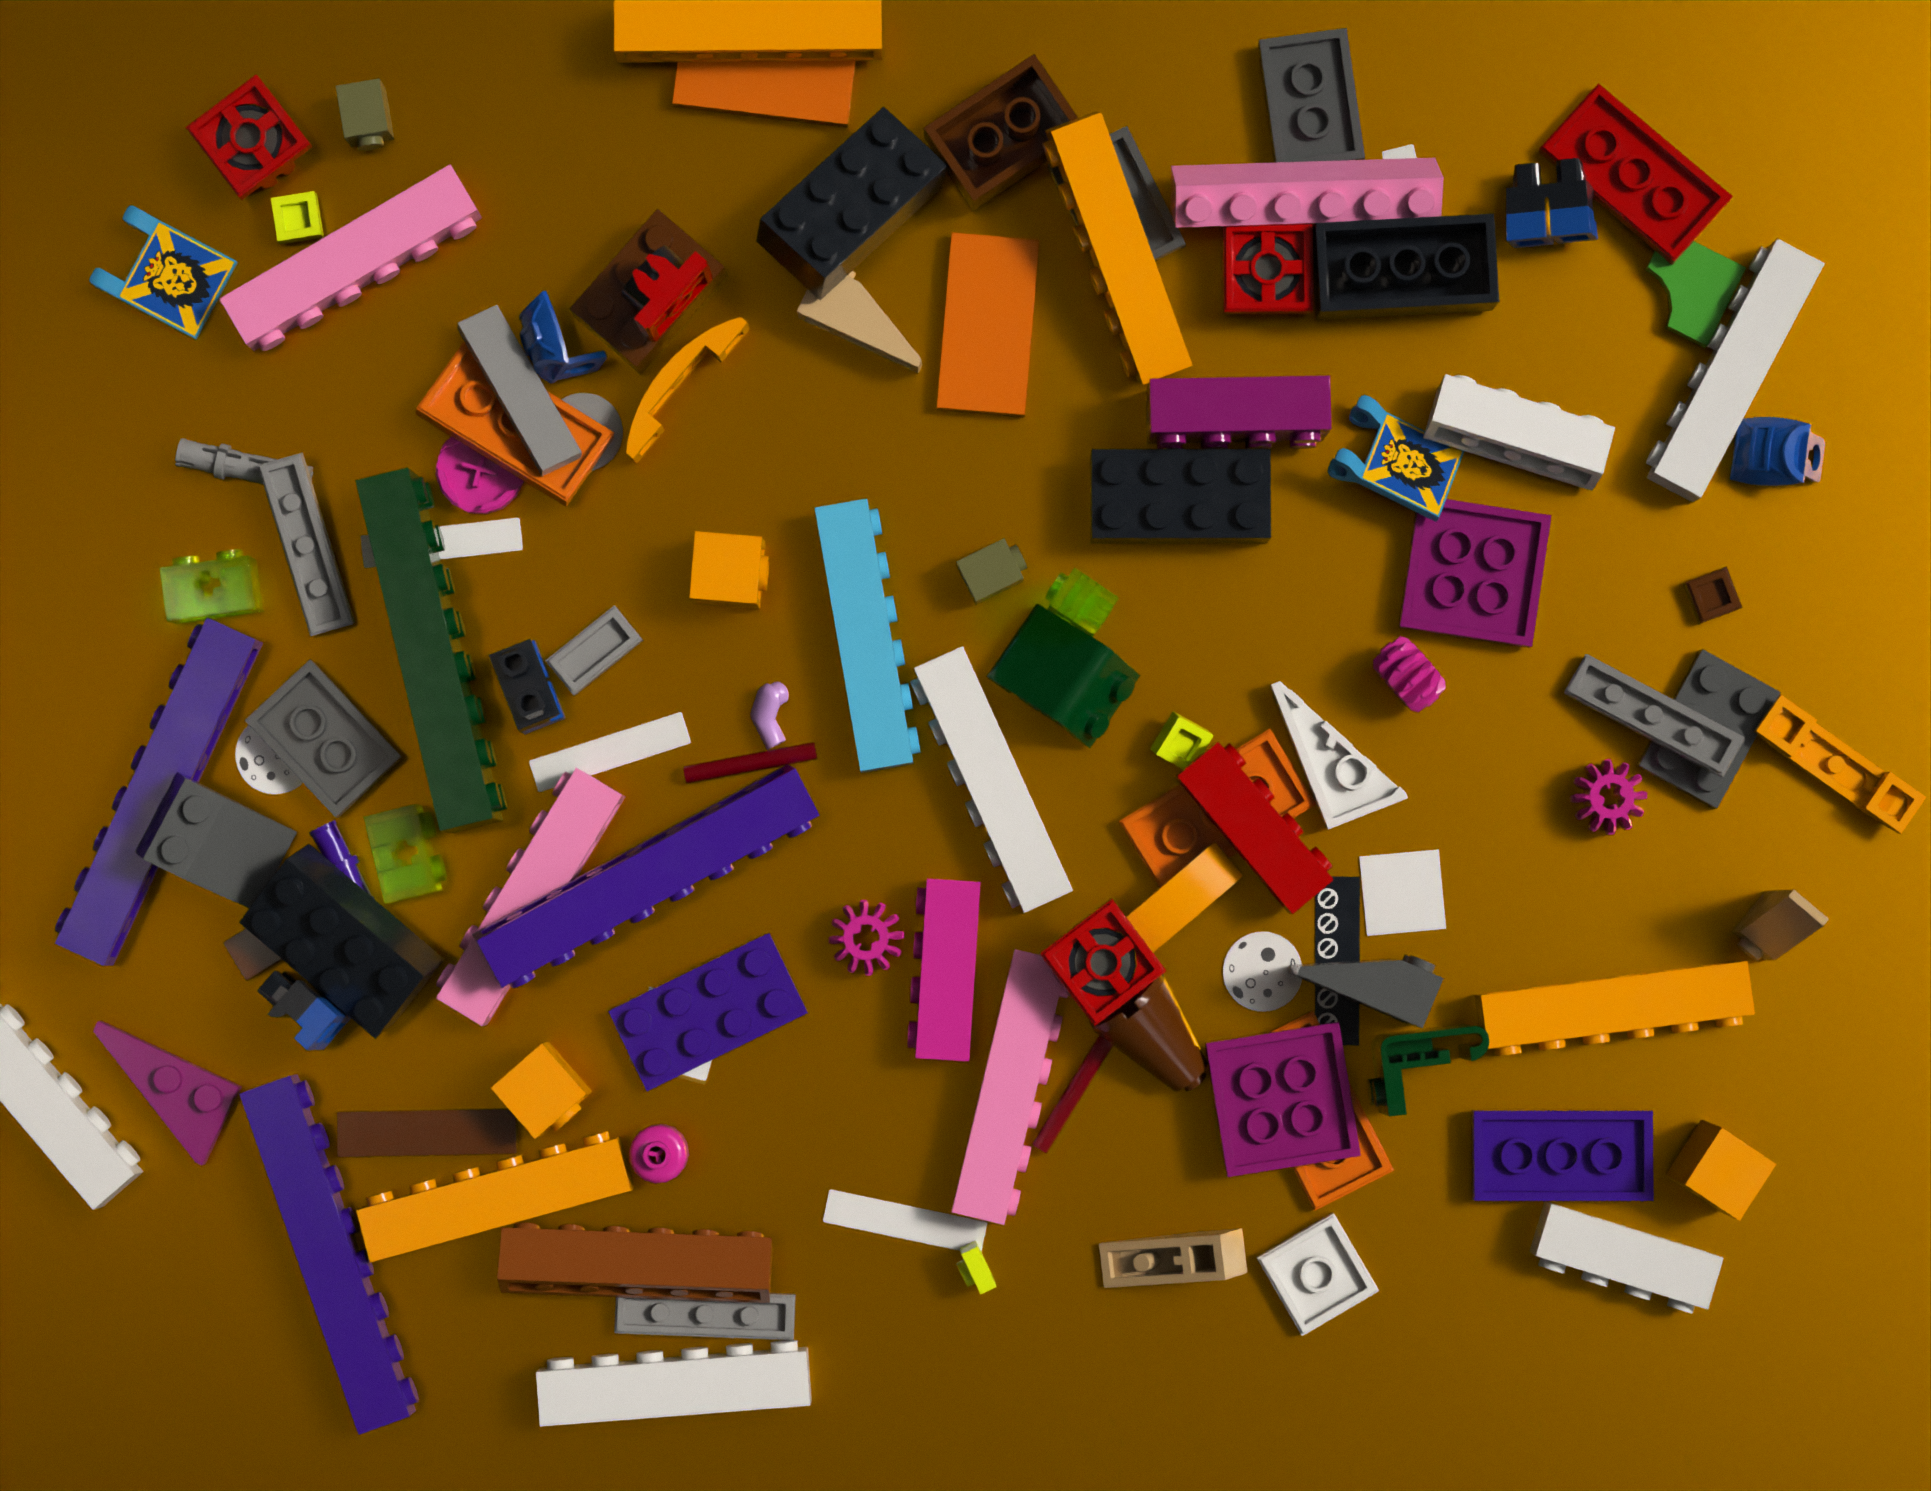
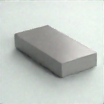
M614 605L550 656L546 662L575 696L644 640Z

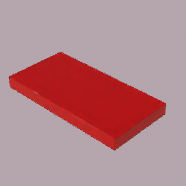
M1599 83L1539 149V153L1555 166L1556 161L1579 158L1583 163L1586 180L1593 187V198L1672 265L1733 198L1729 192Z

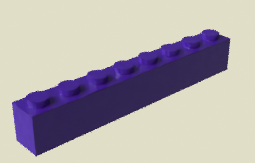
M206 618L203 625H196L187 645L188 648L192 649L185 665L179 664L171 676L168 687L173 691L166 706L161 704L152 717L150 729L154 730L147 747L141 745L132 760L131 769L135 771L128 787L123 785L115 796L112 810L116 811L113 820L109 828L104 826L95 839L93 850L97 854L90 868L84 867L76 880L74 891L78 892L72 908L66 907L56 923L55 932L59 933L55 944L100 965H114L159 869L158 866L143 860L135 850L175 774L178 772L199 783L263 642L210 618Z
M787 764L475 932L472 936L499 985L503 988L510 984L511 988H517L532 980L536 976L534 970L550 962L551 966L554 967L571 959L576 954L573 949L587 941H590L591 945H595L610 938L615 934L613 927L629 919L631 923H636L647 918L655 912L653 906L667 898L671 902L684 898L695 890L692 884L708 876L710 880H715L728 874L734 869L732 863L746 855L749 859H754L765 854L773 848L771 844L773 840L787 834L788 838H792L807 831L812 827L810 820L820 815L796 768Z
M294 1074L240 1093L242 1104L358 1435L410 1417L416 1411L414 1404L419 1402L418 1393L412 1378H404L399 1361L404 1360L403 1350L396 1334L390 1336L384 1319L389 1317L388 1307L382 1293H375L369 1276L374 1275V1268L372 1262H369L366 1249L359 1250L354 1235L359 1232V1225L354 1211L351 1207H344L339 1191L344 1190L343 1179L336 1165L330 1166L324 1149L330 1147L329 1140L321 1122L315 1124L310 1107L315 1105V1101L306 1080L300 1082L298 1074Z

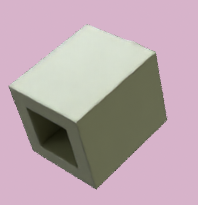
M379 78L336 86L343 134L351 147L357 146L360 151H369L384 147V141L394 140L387 92Z
M1005 538L956 561L959 573L975 605L1022 583L1024 577L1021 571L1028 568L1018 546L1015 544L1009 547Z

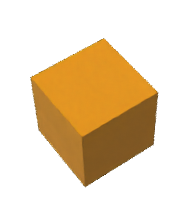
M695 531L689 595L693 604L760 609L761 591H767L769 576V556H764L765 541L763 537Z
M549 1041L541 1043L491 1087L493 1092L534 1139L544 1135L550 1128L554 1132L560 1129L582 1109L579 1103L592 1093V1090Z
M1701 1119L1665 1176L1719 1212L1740 1221L1777 1164L1724 1128Z

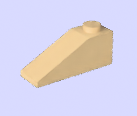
M852 271L821 300L807 289L797 310L800 320L919 374L922 367V359L859 281L854 280L855 272Z
M1794 889L1765 891L1731 932L1740 939L1736 945L1753 960L1758 961L1762 957L1764 960L1775 961L1823 927L1829 918Z
M1242 1228L1198 1231L1099 1243L1104 1288L1220 1281L1247 1273Z

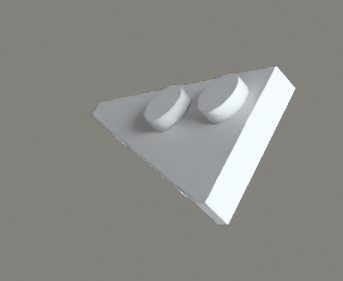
M1281 681L1270 685L1327 830L1408 798L1406 792L1400 786L1398 787L1371 760L1355 749L1353 744L1308 707L1304 700L1295 692L1288 689Z

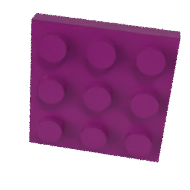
M1446 499L1441 515L1436 522L1415 512L1398 628L1527 648L1532 647L1552 515Z
M1339 1022L1205 1043L1227 1177L1361 1156Z

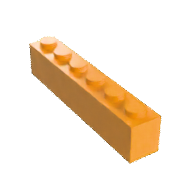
M614 0V53L618 63L882 60V0Z
M1094 111L1045 130L1049 141L1042 143L1043 149L1051 168L1058 166L1064 183L1058 185V190L1066 210L1074 209L1079 225L1073 227L1074 234L1082 253L1089 251L1094 268L1089 269V275L1098 295L1104 293L1110 309L1104 311V316L1112 336L1120 335L1125 351L1120 352L1119 357L1127 377L1135 376L1136 381L1144 385L1149 383L1150 379H1159L1193 366L1102 113Z
M1731 961L1475 995L1479 1027L1488 1033V1049L1494 1048L1495 1056L1522 1053L1521 1045L1538 1043L1539 1050L1566 1047L1565 1039L1577 1037L1583 1038V1045L1610 1042L1609 1033L1627 1031L1628 1039L1655 1036L1654 1027L1671 1025L1672 1033L1699 1030L1698 1022L1715 1020L1716 1027L1736 1026L1743 1024L1742 1016L1755 1014L1748 961Z
M608 1131L582 1138L584 1146L567 1151L565 1143L540 1149V1159L524 1163L522 1155L497 1161V1170L480 1175L479 1167L453 1173L454 1182L437 1187L436 1180L431 1179L410 1185L411 1194L394 1198L392 1190L366 1197L368 1206L356 1210L369 1262H375L632 1191L635 1186L622 1138L620 1136L610 1139Z

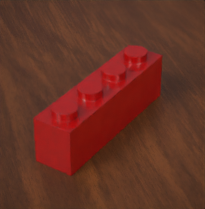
M1219 741L1215 742L1174 777L1287 913L1294 914L1334 880L1327 872L1333 866L1316 846L1311 850L1305 846L1299 838L1304 831L1288 812L1280 816L1270 804L1275 799V796L1263 781L1257 778L1252 782L1241 768L1247 763L1230 743L1223 747Z

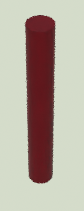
M815 742L687 765L683 766L686 784L816 760L818 758Z
M1097 1037L1034 1139L1032 1145L1045 1153L1049 1151L1112 1049L1113 1045L1102 1037Z

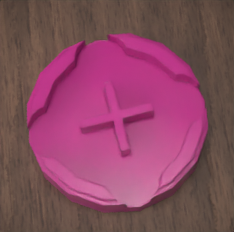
M453 437L447 439L440 450L435 473L440 490L454 506L468 513L489 514L504 509L517 497L524 483L520 478Z

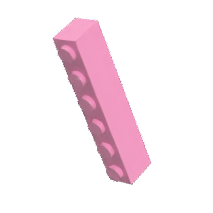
M1435 158L1171 166L1170 209L1175 228L1442 216L1444 177Z
M450 164L220 298V301L245 344L253 351L259 348L262 351H267L285 340L283 334L298 325L300 329H304L320 321L324 316L322 311L337 303L341 307L353 302L362 295L360 289L374 281L377 284H382L391 280L400 273L398 267L414 258L415 262H419L432 256L439 249L437 244L452 236L456 240L468 235L476 229L477 225L475 222L482 219V216Z
M575 768L572 775L565 772L559 779L552 792V795L557 797L549 813L542 810L534 820L529 830V833L534 835L526 851L519 848L506 867V871L511 874L502 889L496 886L492 890L482 907L488 913L479 928L475 925L469 928L459 945L464 950V953L456 966L449 963L445 967L436 983V986L441 988L436 999L481 1026L488 1025L511 986L508 984L502 988L499 985L472 934L577 878L626 797L579 768Z
M1017 949L1013 951L952 1206V1213L1002 1225L1005 1224L1007 1215L1014 1217L1016 1215L1021 1190L1013 1189L1017 1171L1026 1172L1031 1152V1146L1023 1144L1027 1128L1036 1129L1042 1103L1034 1101L1038 1084L1047 1085L1052 1059L1044 1057L1048 1040L1057 1042L1063 1016L1055 1014L1058 998L1068 997L1065 988L1056 980L1052 970L1040 955Z

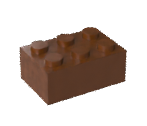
M1033 54L923 128L924 140L930 149L948 165L946 172L974 211L1046 163L1048 160L1042 143L1049 140L1045 130L1078 117L1036 55Z
M657 209L569 309L580 323L641 375L728 275L725 267ZM663 245H667L683 261H686L696 251L708 262L713 280L656 342L652 343L640 332L634 320L639 311L621 296L622 290L633 275L632 272L642 265L648 254H653Z

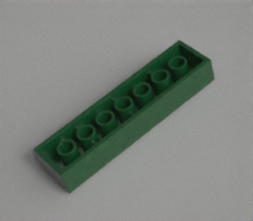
M408 467L355 480L439 830L447 833H456L503 821L501 811L508 809L506 795L502 784H497L493 780L491 767L497 766L496 754L492 741H487L486 738H483L480 724L487 723L486 713L481 697L476 698L471 689L470 681L476 680V672L471 655H466L465 651H462L459 639L466 637V631L460 611H455V608L451 606L449 595L455 594L456 590L450 568H445L444 564H441L439 552L445 551V544L440 526L435 525L434 521L430 519L428 509L435 508L429 482H424L423 477H419Z

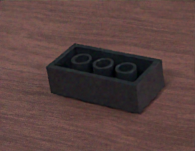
M883 106L760 218L756 242L821 300L942 189L948 165Z
M1494 213L1315 223L1313 227V279L1316 320L1492 311L1500 302Z
M1271 449L1091 450L1090 544L1268 543L1271 539Z
M307 844L284 861L239 922L375 1039L400 1018L445 960L310 844Z

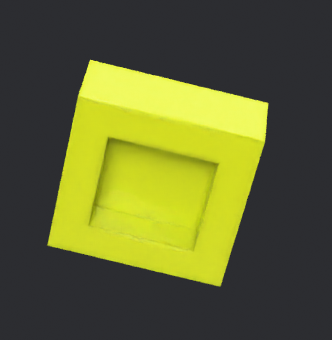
M315 191L271 198L277 242L280 245L324 238L318 196Z
M1173 711L1150 750L1157 756L1184 769L1205 751L1214 735L1207 729Z
M976 1240L961 1247L960 1252L963 1260L956 1264L967 1287L976 1284L980 1295L996 1288L995 1279Z

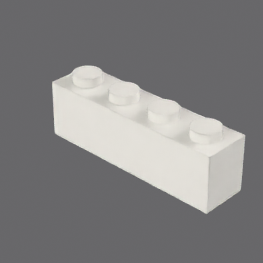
M1445 374L1436 391L1423 438L1593 491L1604 473L1615 427L1604 424L1601 419L1595 416H1578L1563 411L1559 406L1550 402L1537 403L1521 398L1517 393L1509 389H1492L1477 384L1475 380L1467 376Z
M1544 1201L1529 1253L1540 1257L1538 1265L1560 1273L1565 1272L1566 1266L1583 1271L1581 1279L1607 1287L1609 1279L1626 1284L1625 1293L1646 1300H1650L1652 1292L1669 1297L1667 1306L1693 1314L1695 1306L1709 1309L1724 1259L1710 1252Z

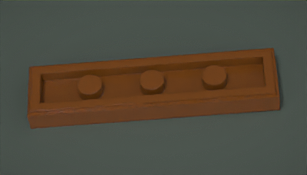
M508 1108L337 1112V1157L518 1153V1119Z

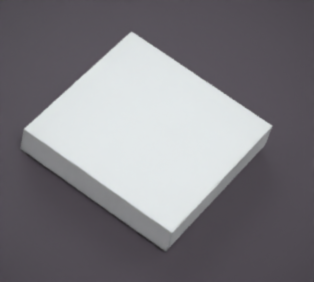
M1333 1212L1256 1257L1302 1336L1379 1291Z

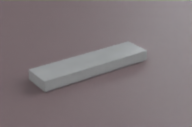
M498 305L458 322L457 329L541 476L581 458L582 451Z
M303 452L257 465L310 636L354 624L355 620Z
M1585 654L1564 691L1565 695L1721 778L1725 776L1745 741V737L1588 654Z
M771 1293L770 1303L616 1297L614 1333L794 1340L796 1294Z

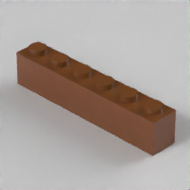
M522 1222L514 1224L513 1228H501L497 1281L501 1293L770 1303L773 1259L772 1238L764 1237L762 1233L755 1231H742L737 1233V1236H719L718 1232L708 1229L695 1230L692 1232V1235L674 1234V1231L668 1228H651L647 1233L630 1232L628 1228L621 1226H607L603 1228V1231H585L584 1227L574 1224L560 1225L558 1229H540V1226L537 1224Z

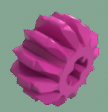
M1399 636L1393 642L1386 644L1373 659L1374 670L1411 711L1419 713L1425 707H1429L1446 688L1444 678L1408 638Z
M1611 759L1602 760L1601 773L1593 764L1585 766V773L1590 781L1582 777H1575L1573 784L1584 791L1583 794H1574L1569 797L1571 803L1583 802L1584 808L1574 814L1576 819L1581 820L1592 815L1588 823V830L1591 832L1597 831L1603 822L1606 835L1615 834L1616 821L1622 829H1631L1632 822L1627 813L1635 817H1642L1644 810L1633 803L1634 800L1647 799V792H1634L1633 786L1642 781L1641 775L1637 774L1626 779L1629 764L1625 762L1620 763L1614 772ZM1613 787L1612 796L1617 799V804L1607 805L1605 808L1603 806L1605 798L1599 795L1600 790Z
M860 900L861 916L856 917L849 905L844 906V914L851 921L847 925L843 921L834 918L831 925L844 930V936H830L828 942L829 944L844 942L846 948L838 951L834 955V959L840 961L850 953L853 958L848 964L847 971L853 973L861 959L865 960V975L870 976L873 974L871 959L876 958L880 967L883 970H887L890 968V964L882 953L887 951L893 956H900L902 951L897 947L888 945L889 939H903L904 932H888L887 927L899 920L897 914L889 916L884 922L879 919L885 911V904L880 902L876 906L874 915L870 916L868 915V901ZM865 924L873 926L871 932L877 930L879 934V941L873 942L869 951L861 950L862 943L856 945L854 942V934L861 933L862 925Z

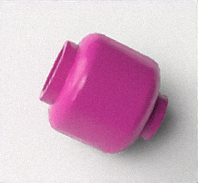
M666 1124L650 1125L641 1130L632 1140L629 1149L630 1164L634 1172L644 1181L655 1184L666 1183L676 1178L686 1167L689 1157L688 1143L683 1134L676 1128ZM655 1146L661 1147L657 1152L650 1150ZM665 1151V1160L662 1162L661 1154ZM649 1155L656 1157L657 1163L651 1161Z

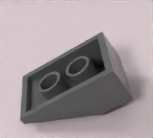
M177 772L135 852L147 862L250 908L276 874L297 832Z
M1404 955L1402 960L1379 959L1291 965L1288 971L1291 975L1410 1026L1423 1028L1444 979L1433 974L1436 965L1412 955Z

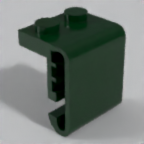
M1036 603L986 677L1008 693L1012 692L1018 696L1025 704L1051 719L1079 742L1091 748L1096 739L1101 737L1107 730L1110 719L1120 704L1132 694L1135 683L1140 675L1109 647Z
M1459 1024L1377 1035L1371 1043L1375 1077L1368 1079V1094L1371 1106L1375 1105L1376 1108L1378 1107L1379 1113L1388 1117L1407 1115L1401 1069L1450 1064V1051L1448 1049L1433 1048L1432 1038L1470 1034V1041L1468 1043L1458 1045L1459 1058L1469 1061L1477 1060L1488 1049V1033L1478 1026Z

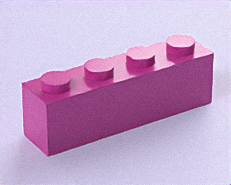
M927 879L926 888L917 887L916 914L925 915L924 931L915 932L913 959H922L921 977L912 976L910 1003L919 1004L918 1022L909 1021L907 1048H916L915 1058L969 1061L981 882Z

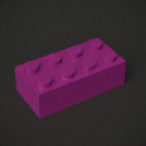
M1330 375L1150 379L1146 389L1147 444H1157V449H1183V445L1186 443H1201V449H1228V444L1231 442H1245L1246 449L1272 448V443L1290 441V448L1309 449L1315 448L1316 442L1323 441L1332 429Z

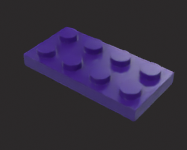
M770 933L608 1011L646 1091L664 1084L808 1013Z
M1471 1110L1472 1200L1654 1201L1653 1111Z

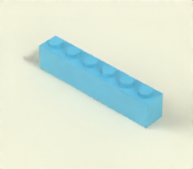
M868 499L815 507L860 772L866 773L914 764L912 754L921 753L917 728H907L905 710L913 709L909 683L900 684L897 671L898 666L905 665L901 639L892 640L889 623L898 622L894 596L885 597L882 579L890 578L886 552L877 553L874 536L883 534L878 508L869 510Z

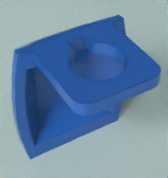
M542 291L519 315V321L522 324L520 339L525 354L530 356L536 373L550 384L555 383L557 380L596 372L607 359L605 351L568 358L562 332L546 291Z
M1779 417L1744 418L1735 433L1730 480L1759 486L1804 483L1805 479L1811 482H1820L1825 440L1811 432V424ZM1813 449L1814 460L1813 465L1811 467V461L1808 460L1809 450L1812 451Z

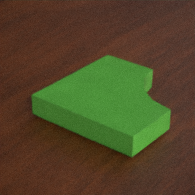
M1695 241L1673 265L1658 252L1654 251L1645 270L1659 280L1667 294L1669 315L1665 329L1703 348L1707 347L1746 267Z

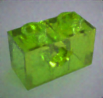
M241 549L217 552V560L199 562V556H184L172 559V566L160 568L167 621L174 624L203 621L206 618L217 619L263 612L257 560L249 555L243 556V550ZM210 576L221 583V586L213 588V595L202 590V585L210 582Z
M1075 567L1069 576L1061 572L1045 597L1050 601L1049 611L1093 638L1119 600V597Z
M412 804L364 816L385 904H394L443 891L441 881L447 880V874L441 854L434 855L430 838L436 837V828L430 811L423 812L422 805ZM404 841L409 846L417 847L418 854L411 856L412 865H409L407 860L398 858V852L404 850Z

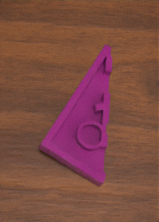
M97 1021L93 1032L192 1159L200 1165H205L242 1086L104 1021Z

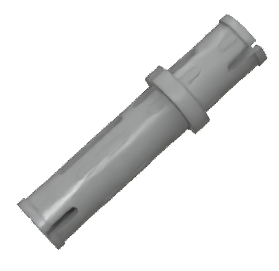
M181 438L176 451L175 465L213 473L214 478L222 480L227 476L263 484L257 465L277 459L232 450L231 445L223 443L220 446H214ZM307 466V467H308L309 474H310V477H311V480H312V477H313V467H312V466Z

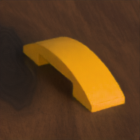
M742 317L726 321L702 333L676 353L658 373L644 394L631 425L626 454L633 462L637 464L665 431L662 424L653 418L654 415L707 352L722 363L750 330L748 323Z
M1779 695L1754 732L1786 759L1830 791L1886 827L1902 834L1926 799V796L1892 772H1885L1818 725L1816 723L1817 719L1783 695Z
M1214 841L1128 914L1126 918L1154 953L1244 875Z

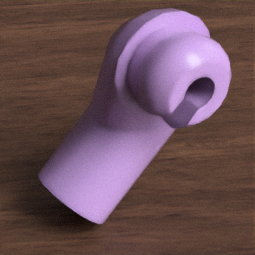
M781 682L766 683L761 686L757 691L750 713L751 720L767 750L786 741L775 719L780 705L787 702L789 697L788 689Z

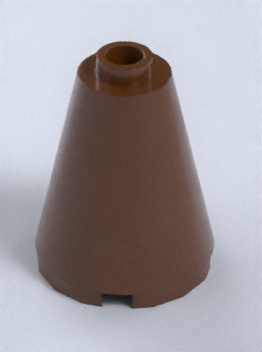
M1163 974L1096 1026H1093L1090 1022L1096 1034L1173 1091L1184 1089L1186 1092L1191 1091L1206 1078L1204 1070L1208 1065V1061Z

